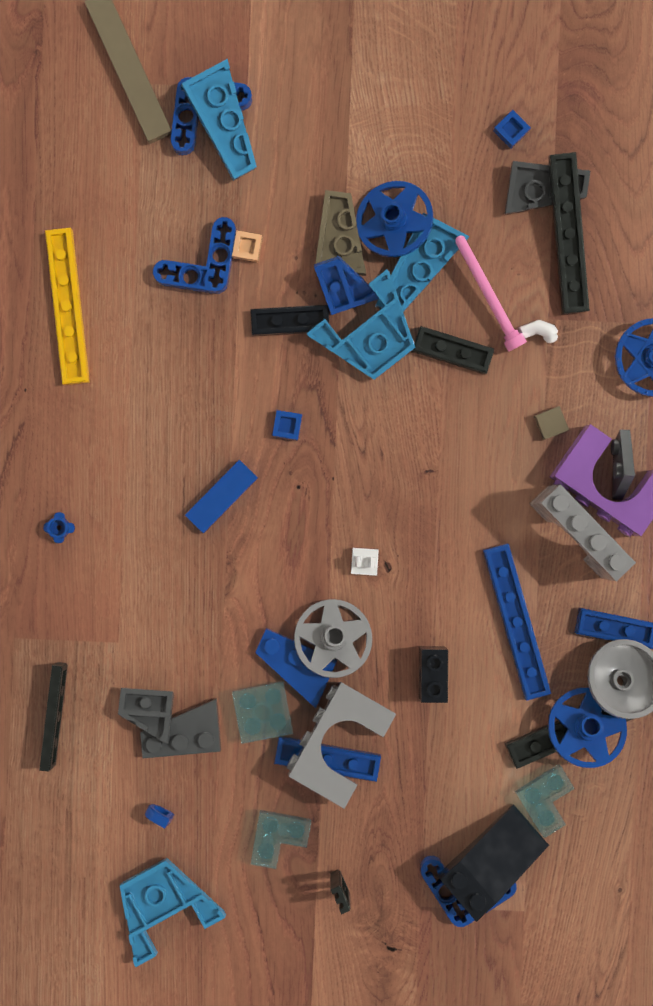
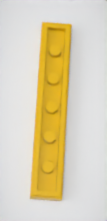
M71 228L45 230L62 385L90 383L73 230Z

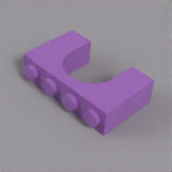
M591 424L584 426L550 475V478L555 480L553 485L561 484L567 491L569 490L576 495L575 500L587 508L589 505L598 510L596 515L606 522L612 520L618 524L619 527L617 529L628 537L632 535L642 536L653 520V470L647 471L628 498L620 502L607 500L599 494L594 486L593 469L612 439Z

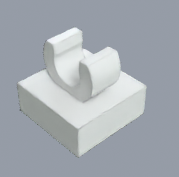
M353 548L351 574L377 576L379 550Z

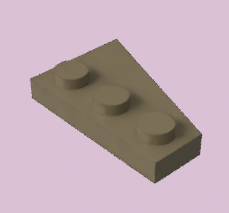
M325 190L315 264L340 256L358 275L366 276L351 193Z

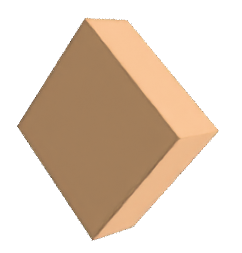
M236 230L232 258L258 263L262 235Z

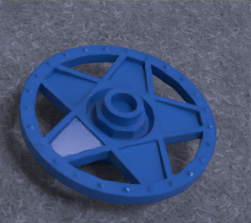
M390 181L372 189L362 200L356 215L360 239L369 250L384 257L404 256L419 248L429 236L434 219L431 202L424 191L416 185L405 181ZM392 188H404L394 199L382 193ZM418 195L426 205L427 217L413 211ZM370 202L376 215L362 225L363 214ZM423 232L415 242L404 248L407 233ZM384 236L389 250L376 247L368 239Z
M649 318L633 324L623 333L616 347L615 365L620 378L631 390L641 395L653 397V390H646L634 384L647 377H650L653 381V330L648 338L631 334L642 326L653 324V318ZM623 347L634 358L626 372L622 363Z
M577 688L563 694L553 705L548 718V733L553 747L567 762L582 768H596L610 763L619 755L626 741L627 723L626 719L603 715L601 707L593 698L590 689ZM585 693L578 709L563 705V702L570 697ZM555 718L568 729L560 743L555 733ZM620 732L618 743L611 754H609L606 737ZM585 748L595 762H583L570 755Z

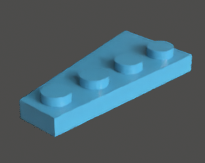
M226 59L183 82L181 87L234 181L256 169L257 166L244 125L242 110L237 99L235 84L231 77L229 62Z
M434 218L431 232L425 242L413 252L400 257L391 274V278L403 312L459 250L455 239L458 236H464L467 241L468 235ZM423 232L412 233L406 247L415 242ZM378 299L375 307L382 309L385 305Z

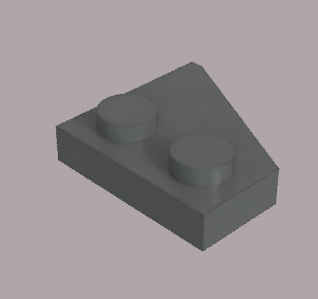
M619 430L616 439L611 441V455H613L612 499L623 500L635 477L630 430Z

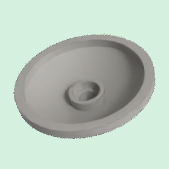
M628 639L611 641L599 648L590 661L587 675L590 692L597 704L607 713L621 719H637L653 711V651L642 643ZM618 677L623 680L622 686L617 683Z

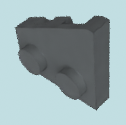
M121 688L118 715L160 741L169 744L174 692Z

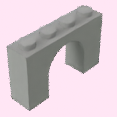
M561 484L547 486L530 503L546 522L558 525L580 545L587 554L583 560L600 578L617 582L636 563Z
M339 682L337 686L333 684L325 697L329 700L324 709L321 707L318 709L313 718V722L316 723L311 732L306 731L299 744L303 746L299 755L293 754L286 768L290 770L288 772L290 778L345 809L357 784L334 771L325 763L321 753V743L324 734L332 725L338 722L354 721L384 737L396 713L344 683Z

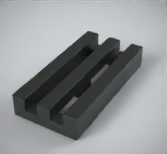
M338 869L330 873V890L332 894H335V901L339 904V910L342 915L351 909L350 891L341 871Z

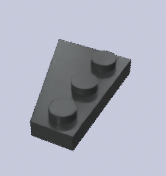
M217 698L171 719L169 744L142 730L140 732L142 758L221 752Z

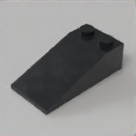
M513 804L440 871L437 877L477 922L504 896L545 851L549 844Z

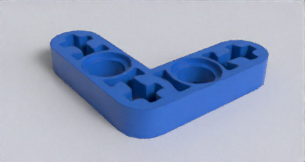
M192 77L181 79L176 91L171 144L175 152L180 155L190 154L196 144L199 118L192 105L186 103L187 96L181 87L183 82ZM234 82L236 95L238 96L239 92H244V97H246L242 99V102H239L241 110L244 111L252 104L251 90L246 84ZM184 110H189L193 113V119L188 123L179 120V115ZM181 129L186 130V139L189 142L185 143L184 147H180L179 142H177L182 140L183 132Z
M221 217L214 222L206 266L161 260L153 268V275L156 281L161 285L213 294L224 292L228 287L233 259L232 252L236 236L234 222L227 217ZM224 224H227L229 230H231V232H227L225 235V242L230 243L229 246L224 243H215L216 240L221 242L222 235L218 228H223ZM223 249L228 253V257L224 262H216L213 259V254L216 250ZM211 266L220 269L219 277L223 283H218L217 287H213L212 282H210V279H214L216 275L215 268L211 269ZM165 267H168L171 273H177V268H181L179 271V282H175L177 278L173 275H167L166 279H163L159 271H164ZM189 270L196 271L198 274V279L193 284H188L184 281V274Z
M436 856L425 857L420 864L422 877L450 921L457 927H464L475 921L453 894L447 898L439 894V889L444 884L440 879L436 882L432 872L426 873L428 871L427 865H438L436 867L437 873L442 871L445 866ZM516 882L490 910L515 894L517 890ZM455 901L460 910H465L464 918H461L459 915L456 916L455 908L452 905Z

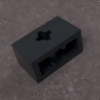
M419 646V699L421 703H448V649L445 646Z

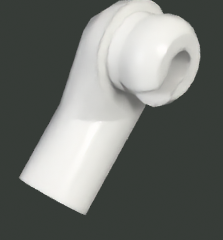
M536 320L518 327L519 334L522 333L525 338L538 334L543 336L547 343H553L558 338L556 326L542 320Z

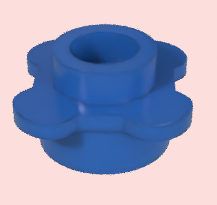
M57 512L54 518L44 524L43 529L53 537L55 543H62L69 533L75 531V525L65 519L64 513ZM58 525L62 527L61 530L57 529Z

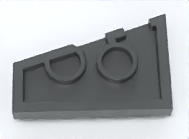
M513 161L511 163L504 215L552 206L549 165ZM578 169L580 200L587 197L591 172L589 170Z

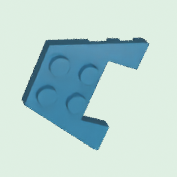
M388 269L369 283V286L385 306L342 340L326 319L306 333L310 338L374 380L416 348Z
M168 858L163 859L120 884L135 967L154 958L158 953L146 930L181 910L192 906L204 929L226 917L225 911Z

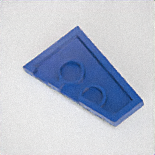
M266 628L255 653L316 708L329 678L313 673L301 662L295 649L294 640ZM301 644L302 651L309 662H311L314 649ZM333 659L323 670L332 672L337 660Z

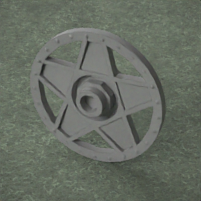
M329 599L315 603L302 614L295 628L294 644L298 657L310 671L322 677L340 678L352 674L365 663L372 647V631L367 618L357 607L342 600ZM338 606L350 610L360 620L343 622ZM324 607L321 623H304L312 612ZM366 633V647L362 657L359 658L353 642ZM300 638L315 646L311 662H309L302 651ZM334 658L349 668L338 672L323 670Z

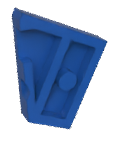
M340 256L314 264L331 315L379 299L369 284Z

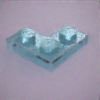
M558 764L515 792L543 838L566 825L553 802L575 788L563 768Z
M260 810L251 865L276 869L281 843L307 848L311 819Z

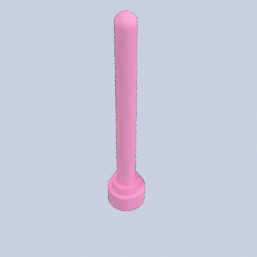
M458 236L455 239V243L505 334L504 345L508 352L526 343L524 335L522 333L519 334L517 329L514 330L465 237Z

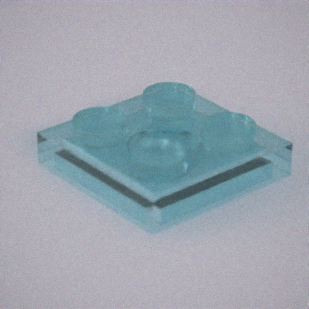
M284 681L232 691L242 744L293 734Z

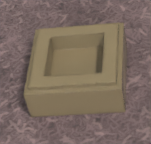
M560 406L534 416L543 440L569 430Z

